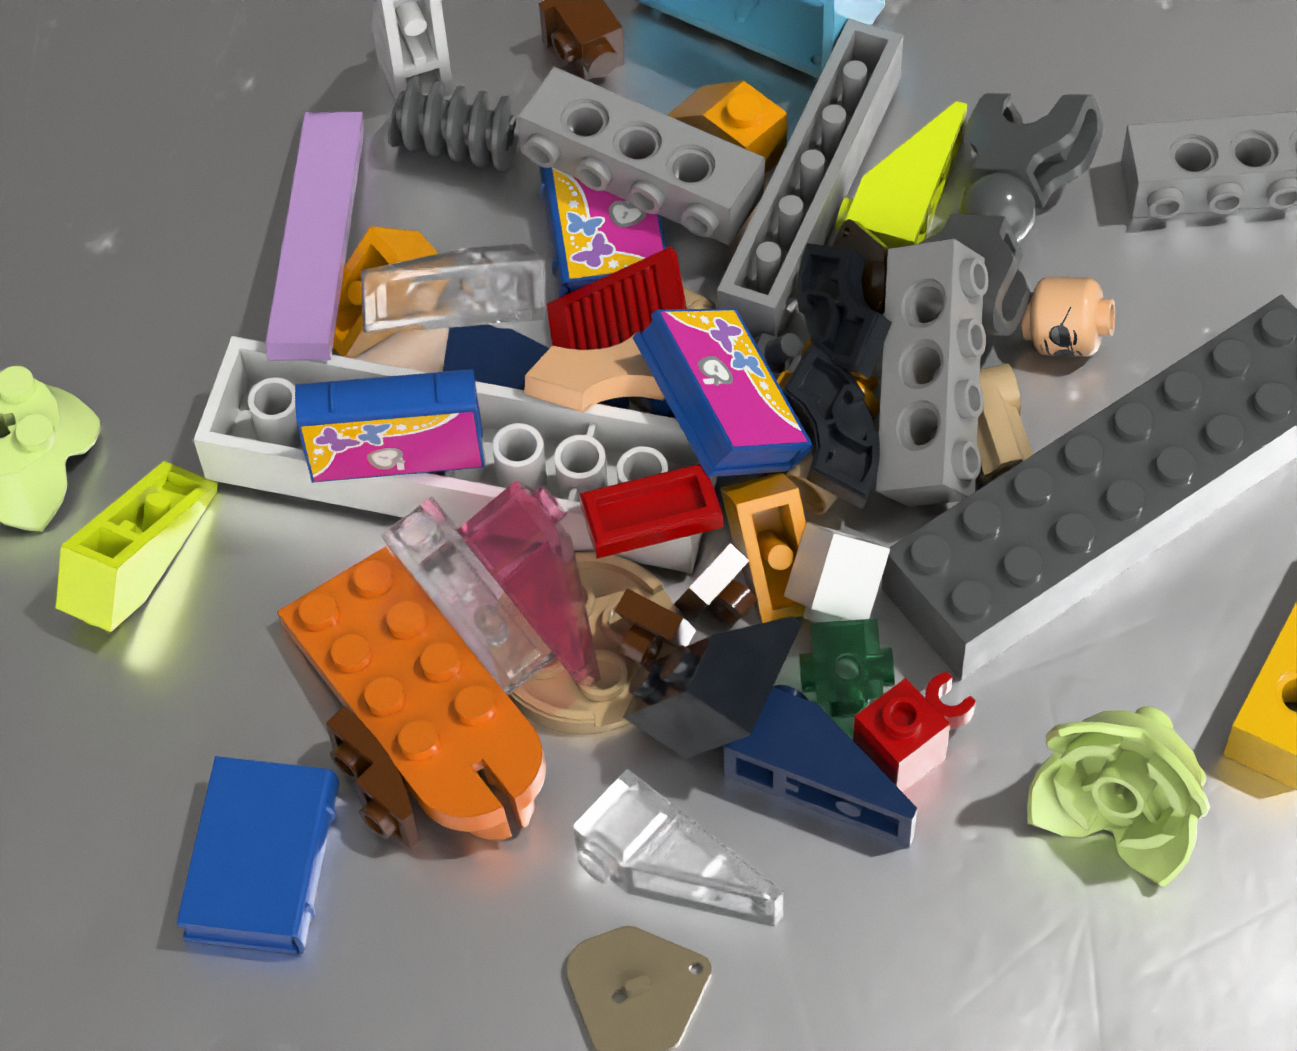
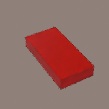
M701 464L579 493L580 506L597 559L723 528V514L710 477H707Z

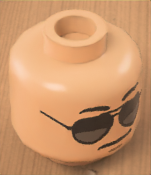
M1042 278L1036 285L1034 292H1031L1030 302L1021 319L1024 340L1033 341L1036 351L1045 356H1093L1099 349L1103 336H1112L1114 333V300L1104 299L1099 283L1093 278Z

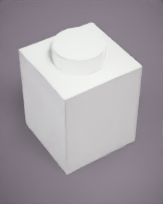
M806 522L784 597L805 606L803 617L819 624L841 628L843 618L868 624L890 548L860 536Z

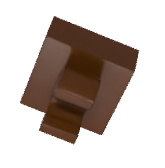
M730 543L674 603V606L693 622L709 605L713 613L731 628L758 600L745 585L733 579L749 560Z
M628 588L614 610L626 622L633 625L623 638L618 652L640 666L650 659L653 661L657 659L663 642L675 648L681 645L688 646L696 631L684 617Z

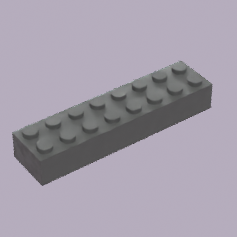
M1282 294L889 547L890 552L882 575L881 589L960 680H963L1296 458L1297 309Z

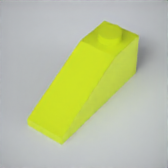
M955 101L867 172L861 179L854 199L849 197L843 199L837 216L836 232L839 231L845 220L851 219L861 223L888 246L889 249L917 245L925 240L964 141L967 104Z
M166 461L159 464L61 545L55 608L79 618L89 625L100 627L109 632L113 631L147 600L216 495L218 483L207 480L203 476Z

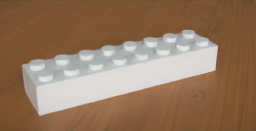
M231 336L193 439L205 479L579 552H594L580 506L579 493L700 464L676 418L595 404L582 413L524 394V390L476 381L483 428V438L481 439L485 468L312 483L296 422L295 384L428 372L331 355V360L272 361L267 358L265 342ZM718 476L710 477L714 489ZM703 533L615 555L636 563L692 573Z

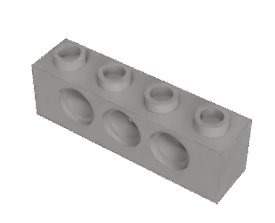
M556 67L552 68L517 116L521 154L527 156L535 164L544 168L552 167L579 179L584 185L593 190H604L625 199L645 213L659 214L685 226L690 232L700 237H711L730 246L764 194L765 157Z
M1297 111L1127 125L1121 164L1132 218L1156 217L1165 219L1180 214L1205 212L1227 214L1242 209L1267 207L1288 209L1296 206Z
M956 239L888 249L885 317L892 324L883 344L879 419L880 459L876 492L907 507L960 502L975 492V479L981 470V457L977 447L978 417L982 413L984 404L982 389L979 385L980 358L986 347V334L982 325L983 295L988 289L989 280L987 268L984 264L985 258ZM942 308L940 314L936 318L938 311ZM940 367L938 374L933 379L935 371ZM938 426L935 436L930 441L932 432Z

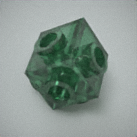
M878 618L810 624L811 653L799 654L802 693L814 692L815 703L820 707H830V718L854 717L884 694L883 687L895 686L892 647L880 648ZM841 661H849L856 666L858 676L853 679H843L836 673L835 665Z

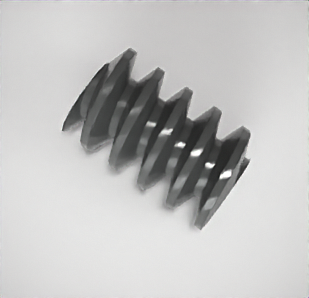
M419 76L411 77L406 90L401 91L392 110L388 130V143L391 147H397L404 142L405 147L409 151L419 152L426 146L427 152L433 157H441L448 151L449 157L455 162L466 161L470 156L472 163L478 167L488 166L493 160L494 167L500 172L507 171L511 165L519 138L518 118L516 115L511 114V100L509 96L503 95L495 110H490L487 91H479L473 104L468 105L465 86L459 85L456 87L451 99L445 100L444 84L442 81H435L428 95H423L422 80Z

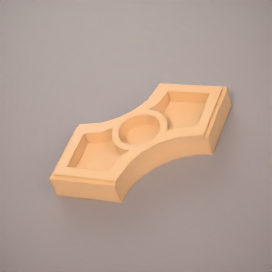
M633 336L618 345L594 350H575L552 345L525 375L524 394L582 413L599 402L613 398L634 396L662 401L665 398L634 342Z

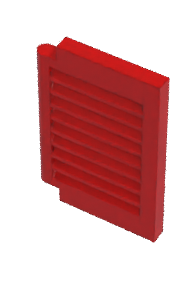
M670 246L547 303L552 345L575 350L608 348L628 340L637 332H643L653 321L651 315L655 310L687 309L677 252Z

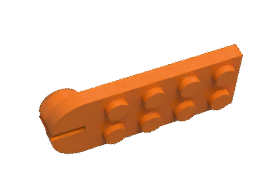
M386 546L277 611L282 627L341 704L358 717L378 739L397 768L404 786L432 820L446 828L468 831L475 836L488 840H502L512 836L504 807L477 774L480 771L481 776L488 785H494L497 790L505 791L509 796L514 817L522 828L529 824L535 810V798L543 786L546 775L545 756L536 730Z

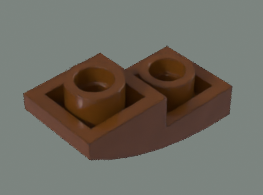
M343 706L326 723L333 748L330 752V757L344 774L355 781L362 806L359 814L369 828L386 840L394 835L411 849L419 841V836L409 796L402 778L389 754L374 734L358 717Z

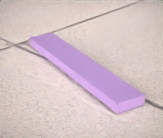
M305 112L265 342L268 360H331L365 129L363 112Z

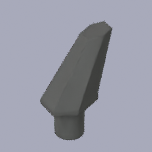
M766 333L752 336L772 373L781 374L783 371H787L794 358L800 355L802 351L801 340L793 333H787L781 337H775Z

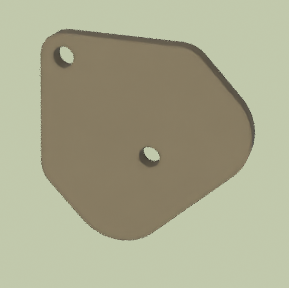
M622 926L586 939L578 944L569 955L566 973L570 989L595 1051H672L680 1044L711 978L712 967L708 958L702 954L637 927ZM693 966H700L703 971L695 975L690 972V969ZM616 994H623L625 1000L617 1003L613 1001V997Z

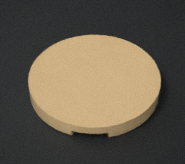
M575 552V557L549 563L533 572L528 569L510 584L493 611L488 632V649L496 682L524 716L547 728L577 734L606 732L630 724L623 716L633 697L629 693L630 683L641 666L618 652L623 638L633 625L626 622L614 610L628 588L678 614L672 600L664 591L663 584L652 573L637 563L616 555L597 559L595 552ZM663 642L657 659L671 654L676 648Z

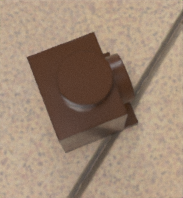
M544 0L539 3L542 41L547 48L554 47L557 56L564 65L571 63L582 79L589 81L593 78L606 76L615 68L625 64L623 27L604 0Z

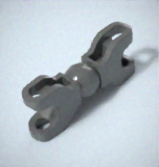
M986 93L979 99L966 124L967 138L973 151L978 154L972 168L977 179L964 191L959 214H951L940 232L918 244L956 239L985 258L984 264L987 268L989 282L988 289L983 295L982 325L986 335H1011L1018 327L1030 302V288L1023 273L1018 270L1023 255L1018 243L1031 231L1035 222L1036 208H1044L1051 193L1078 178L1088 170L1101 140L1103 121L1097 102L1090 94L1062 95L1049 114L1035 122L1023 124L1022 117L1011 100V93ZM942 308L938 311L936 318L940 314Z

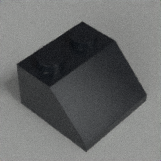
M791 616L718 633L686 647L681 645L671 654L655 661L652 659L646 661L638 669L630 683L629 693L633 697L623 718L684 759L751 735L802 623Z

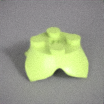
M10 366L0 371V436L9 434L4 438H0V522L4 525L23 530L43 532L64 501L68 486L65 466L67 458L73 455H82L95 444L101 429V422L94 411L75 395L34 379L30 370L23 366Z
M1149 706L1141 707L1135 713L1128 710L1102 711L1081 722L1054 726L1046 734V745L1048 749L1054 750V753L1038 768L1029 786L1027 804L1028 824L1064 837L1083 838L1101 830L1110 831L1114 835L1119 855L1129 867L1146 876L1162 888L1165 887L1189 861L1196 843L1198 819L1205 817L1210 809L1207 795L1203 790L1206 775L1199 766L1194 752L1173 731V724L1170 718L1163 711Z

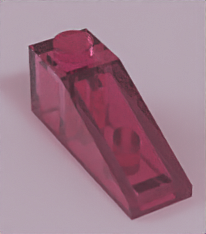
M516 480L456 531L575 682L579 685L592 687L601 680L572 539L559 523L567 514L543 485L534 491L528 485Z

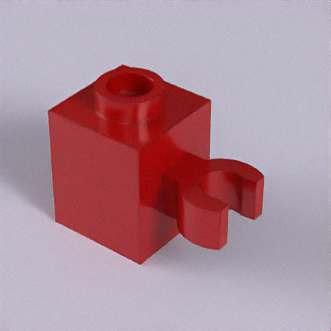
M948 672L938 674L930 680L926 687L925 697L907 678H904L854 716V743L902 792L946 759L949 730L965 725L974 714L976 701L971 695L955 706L946 705L939 699L951 690L953 677Z

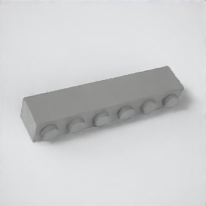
M848 18L717 289V309L736 308L751 336L766 333L775 337H781L797 303L798 275L807 243L824 245L838 215L842 201L849 192L901 80L903 34Z

